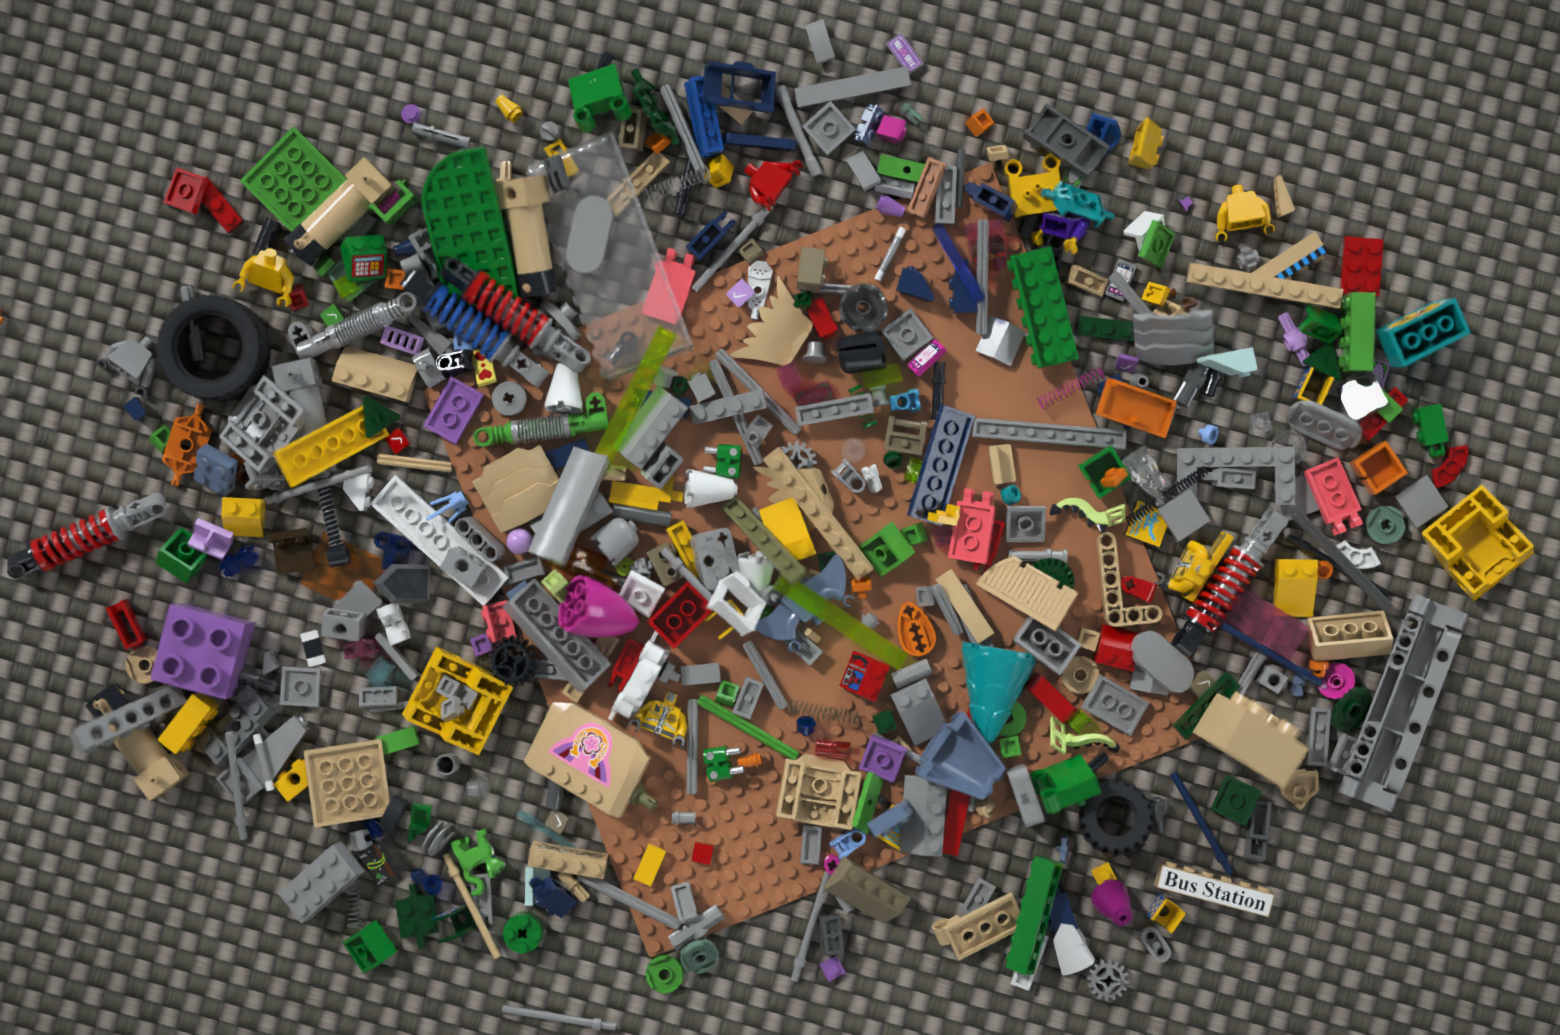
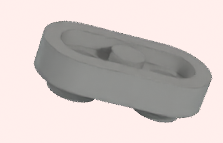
M1153 926L1143 928L1140 938L1152 957L1157 962L1169 960L1171 949L1159 931ZM1149 932L1153 933V937L1150 939L1146 937ZM1160 948L1164 950L1163 954L1161 955L1157 954V951Z

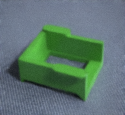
M398 180L396 182L402 188L398 193L401 199L396 201L397 203L390 210L388 209L386 214L373 203L367 209L371 212L374 210L385 222L393 226L419 201L407 188L409 183L406 180L402 182Z

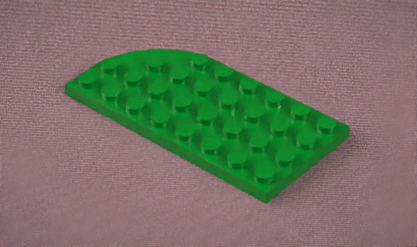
M486 146L453 152L433 167L425 181L422 192V209L440 281L442 280L449 287L447 297L454 292L458 294V298L455 301L457 304L461 300L459 298L461 291L443 280L440 274L446 260L454 257L475 272L479 268L483 269L490 276L488 281L484 280V283L488 284L492 278L495 279L496 283L493 289L496 290L499 285H504L505 288L501 295L505 296L508 291H512L513 295L511 298L515 300L516 297H520L517 278ZM466 302L465 307L470 306L469 302Z

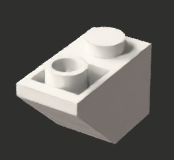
M372 473L344 481L343 490L359 511H367V508H370L371 496H369V490L373 488L374 478L371 477Z

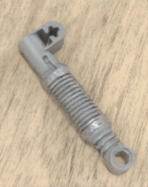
M405 292L397 297V299L395 298L388 303H378L366 310L360 311V313L358 312L351 317L345 318V320L339 321V323L336 322V324L328 326L324 332L317 335L314 334L312 327L304 322L292 323L288 328V334L300 360L313 358L332 348H341L344 345L350 344V342L356 341V339L358 340L365 337V335L371 334V332L374 333V331L380 330V328L387 327L393 323L395 318L398 319L404 316V314L418 311L422 300L415 294ZM409 297L413 299L411 307L407 306V299ZM304 336H308L309 339H306L302 342L299 341L303 339Z

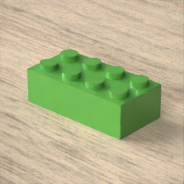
M1351 292L1343 296L1340 310H1343L1339 321L1342 330V337L1339 338V349L1342 350L1341 356L1338 359V367L1341 368V373H1366L1373 371L1375 293Z

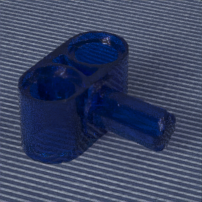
M379 532L374 537L376 547L385 551L382 569L384 570L391 564H394L396 554L407 553L413 547L412 541L403 535ZM382 535L388 537V543L385 546L380 543ZM401 539L407 542L405 550H401L398 546Z

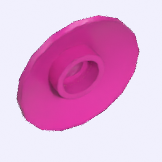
M1332 663L1329 664V669L1326 670L1325 676L1320 678L1323 680L1321 686L1317 687L1326 698L1339 699L1343 697L1344 692L1348 693L1350 688H1354L1355 675L1347 665ZM1337 681L1341 682L1338 686L1334 685Z

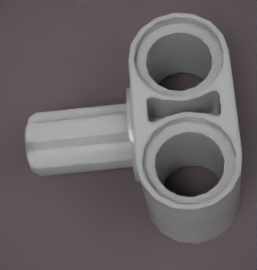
M430 347L412 357L421 377L429 388L447 379L446 375L437 368V357Z

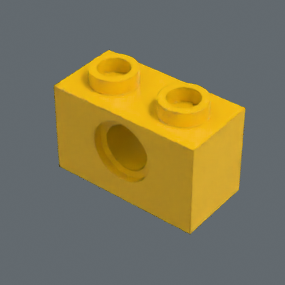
M299 758L291 765L292 769L289 772L283 771L276 777L278 781L273 784L287 802L308 787L305 759L301 760ZM293 774L300 776L299 783H295L292 780Z

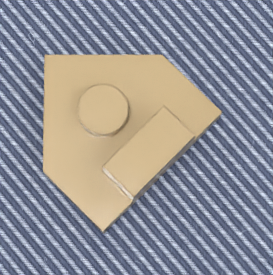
M1296 769L1284 788L1279 786V793L1298 809L1302 810L1307 801L1319 791L1317 770Z

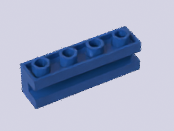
M704 76L689 78V81L684 83L697 148L702 158L713 157L723 152L724 148L715 105L702 104Z

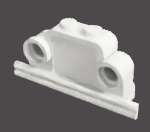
M654 631L650 641L648 640L629 681L616 699L611 709L612 712L608 717L609 720L612 721L616 712L628 719L630 717L634 718L669 656L670 650L654 642L658 636L656 631Z

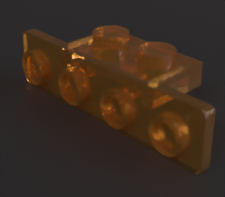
M574 544L565 566L545 559V564L552 569H559L570 576L582 575L608 586L615 592L617 590L619 580L602 573L608 561L606 556Z

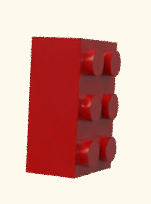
M687 581L647 623L675 649L713 610L707 608L709 602Z

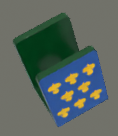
M467 904L449 909L430 919L432 923L450 917L455 931L438 940L439 944L456 939L476 928ZM459 914L464 915L466 919L465 924L458 920Z

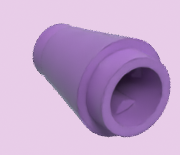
M887 195L880 196L875 208L881 214L900 218L905 211L904 206Z

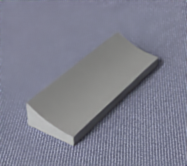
M573 447L528 550L530 554L562 566L566 565L610 463L608 456Z
M534 578L504 604L502 608L580 693L590 686L611 663L587 636L568 633L559 626L558 611L560 606Z

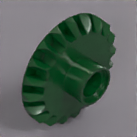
M1043 558L1031 565L1057 580L1059 584L1056 588L1061 590L1065 585L1073 590L1075 586L1073 571L1062 560Z
M1363 687L1350 688L1348 693L1344 692L1343 697L1337 700L1336 704H1334L1335 709L1332 710L1333 715L1331 719L1334 728L1339 732L1346 733L1361 725L1366 719L1372 704L1371 693Z

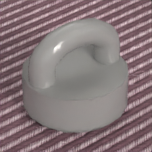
M553 122L543 123L540 128L541 137L546 141L556 140L559 136L558 126Z

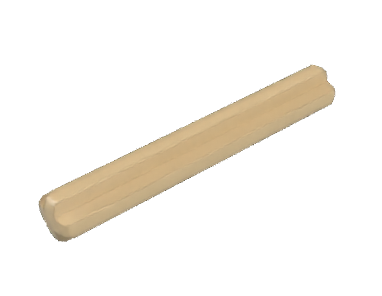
M378 454L377 464L449 473L453 469L451 462Z

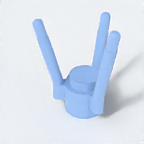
M455 491L451 495L430 502V506L447 500L450 503L428 516L426 520L429 521L453 507L454 510H459L448 520L451 524L463 511L467 510L465 506L469 503L461 491L458 493Z

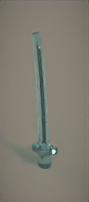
M521 809L518 811L516 816L524 820L523 823H529L561 846L576 848L561 835L534 818L532 813H526Z

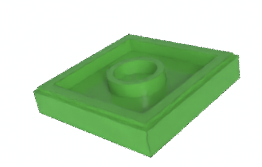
M1152 220L1138 256L1154 267L1162 269L1175 233L1159 221Z

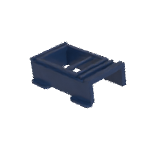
M710 61L704 66L702 104L764 112L765 114L773 112L776 72L756 69L752 63L735 61L732 65ZM722 74L732 75L729 98L721 97ZM735 76L762 80L761 103L735 99Z

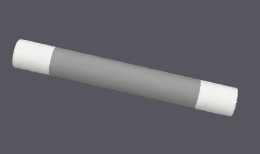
M899 227L874 278L875 280L882 281L906 229Z
M258 733L253 735L266 790L270 791L274 790V785L261 734Z

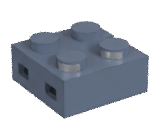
M206 443L197 450L196 463L198 466L194 471V480L226 497L235 488L238 461Z
M905 799L870 821L867 825L875 837L880 834L884 837L896 829L894 825L897 824L900 827L912 819L910 815L914 811Z

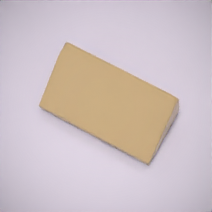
M608 465L602 480L625 481L627 467Z

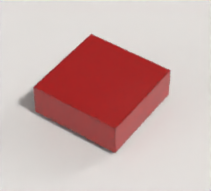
M695 841L691 861L710 865L714 845Z

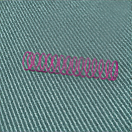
M1100 368L1099 371H1098V373L1100 374V376H1101V378H1102V380H1103V379H1105V376H1104L1103 371H1102L1101 368ZM1058 386V391H1057L1056 389H1053V392H1054V390H1055V391L1058 393V392H1059V388H1060L1061 390H1062V388ZM1040 396L1038 402L1041 408L1044 410V406L1041 401L1042 396Z

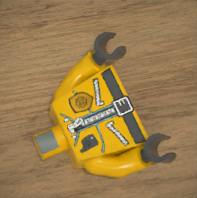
M1188 536L1179 542L1174 539L1181 546L1187 545V548H1185L1170 581L1162 574L1157 575L1162 580L1159 583L1154 582L1159 588L1164 589L1168 587V589L1186 593L1194 587H1200L1205 577L1209 574L1212 561L1207 559L1206 547L1192 539L1189 540Z
M667 691L664 701L656 699L655 701L647 702L640 707L634 718L629 722L627 729L630 725H635L636 730L634 733H636L640 727L672 739L673 748L676 743H680L682 750L684 748L687 724L685 714L681 712L680 707L675 706L678 695Z

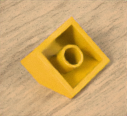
M222 497L221 517L224 529L233 532V536L264 537L265 499Z

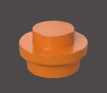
M1319 561L1318 578L1324 580L1331 577L1333 574L1332 564L1328 561Z

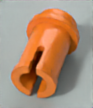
M756 752L754 755L737 758L738 766H744L745 768L754 766L759 768V765H763L761 754Z

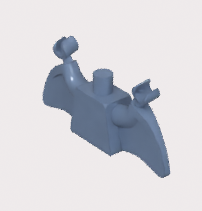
M834 555L823 571L811 577V579L805 577L781 597V604L770 615L758 620L755 630L772 639L790 640L788 651L792 653V644L797 646V650H800L801 647L800 643L795 640L797 637L796 627L800 621L805 623L811 619L816 626L824 621L825 618L819 612L825 607L824 601L828 599L842 600L845 606L851 607L846 604L845 600L848 597L854 600V597L844 595L846 572L840 556Z

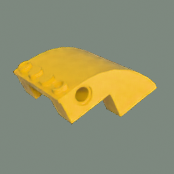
M1483 485L1479 486L1422 532L1425 542L1436 559L1473 601H1476L1534 554V545L1509 520V511Z
M436 646L402 715L407 721L439 734L446 742L479 755L513 687L511 684L505 686L504 681L499 680V677H493V673ZM444 674L481 693L472 710L465 708L464 715L460 714L458 719H452L448 722L441 720V703L448 698L435 691Z

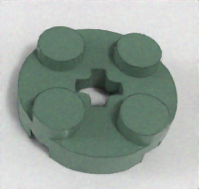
M1379 506L1368 514L1365 522V531L1377 543L1390 544L1396 542L1405 531L1404 517L1394 507ZM1386 520H1388V525L1390 527L1389 529L1385 528L1383 530L1381 522H1385Z
M700 937L698 940L680 949L682 966L689 973L691 971H696L697 974L705 973L716 965L717 957L719 959L716 945L706 937Z

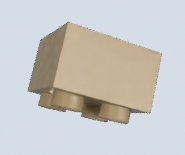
M1236 691L1230 700L1217 693L1193 731L1202 739L1282 788L1286 786L1309 749L1297 741L1302 731L1283 719L1280 720L1262 705L1249 700Z

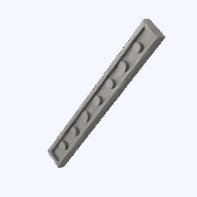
M974 418L972 437L1105 448L1111 445L1113 449L1126 450L1127 430Z

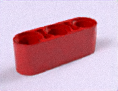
M1039 672L1024 685L1063 724L1077 712L1076 708Z

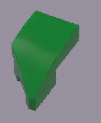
M412 804L408 842L413 841L415 837L423 833L430 826L432 805Z

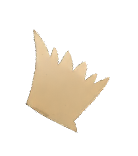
M777 276L778 299L772 295L770 296L774 309L759 307V313L764 323L757 322L748 325L749 330L756 338L744 339L743 342L749 346L731 353L730 357L756 359L785 367L794 359L812 330V322L802 310L794 307L793 303L795 301L779 276Z
M753 467L758 472L773 479V481L766 483L768 486L779 489L769 497V501L778 503L792 497L770 468ZM817 468L797 469L832 513L834 501L821 470ZM799 506L810 533L816 526Z

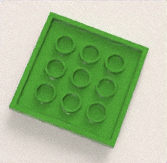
M293 126L240 182L292 231L347 179Z

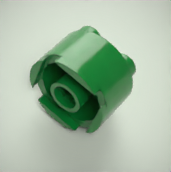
M521 911L512 915L503 930V938L506 945L519 954L534 950L543 937L542 920L533 912ZM526 929V930H527L526 935H525V934L522 935V934L520 933L521 930Z

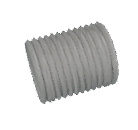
M453 753L441 755L435 761L436 771L444 776L455 773L460 766L459 758ZM444 757H449L453 761L454 766L451 772L445 771L441 766V761Z

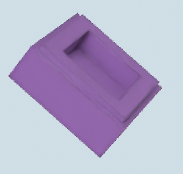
M487 633L470 639L476 657L493 651L491 649L493 643L492 640L488 639Z

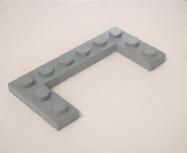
M1295 447L1177 448V482L1183 480L1184 477L1187 478V475L1190 476V473L1193 474L1197 467L1275 466V505H1295ZM1193 477L1194 484L1189 478L1192 486L1188 482L1187 484L1197 498V480Z

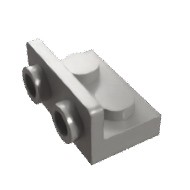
M244 462L250 479L245 484L246 489L260 490L270 488L274 490L281 487V484L286 480L277 462L265 473L256 471L248 462Z

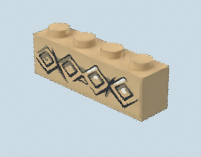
M533 841L530 847L528 866L604 879L609 854Z

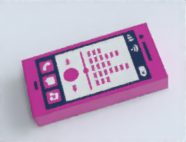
M934 339L907 366L920 377L947 350Z

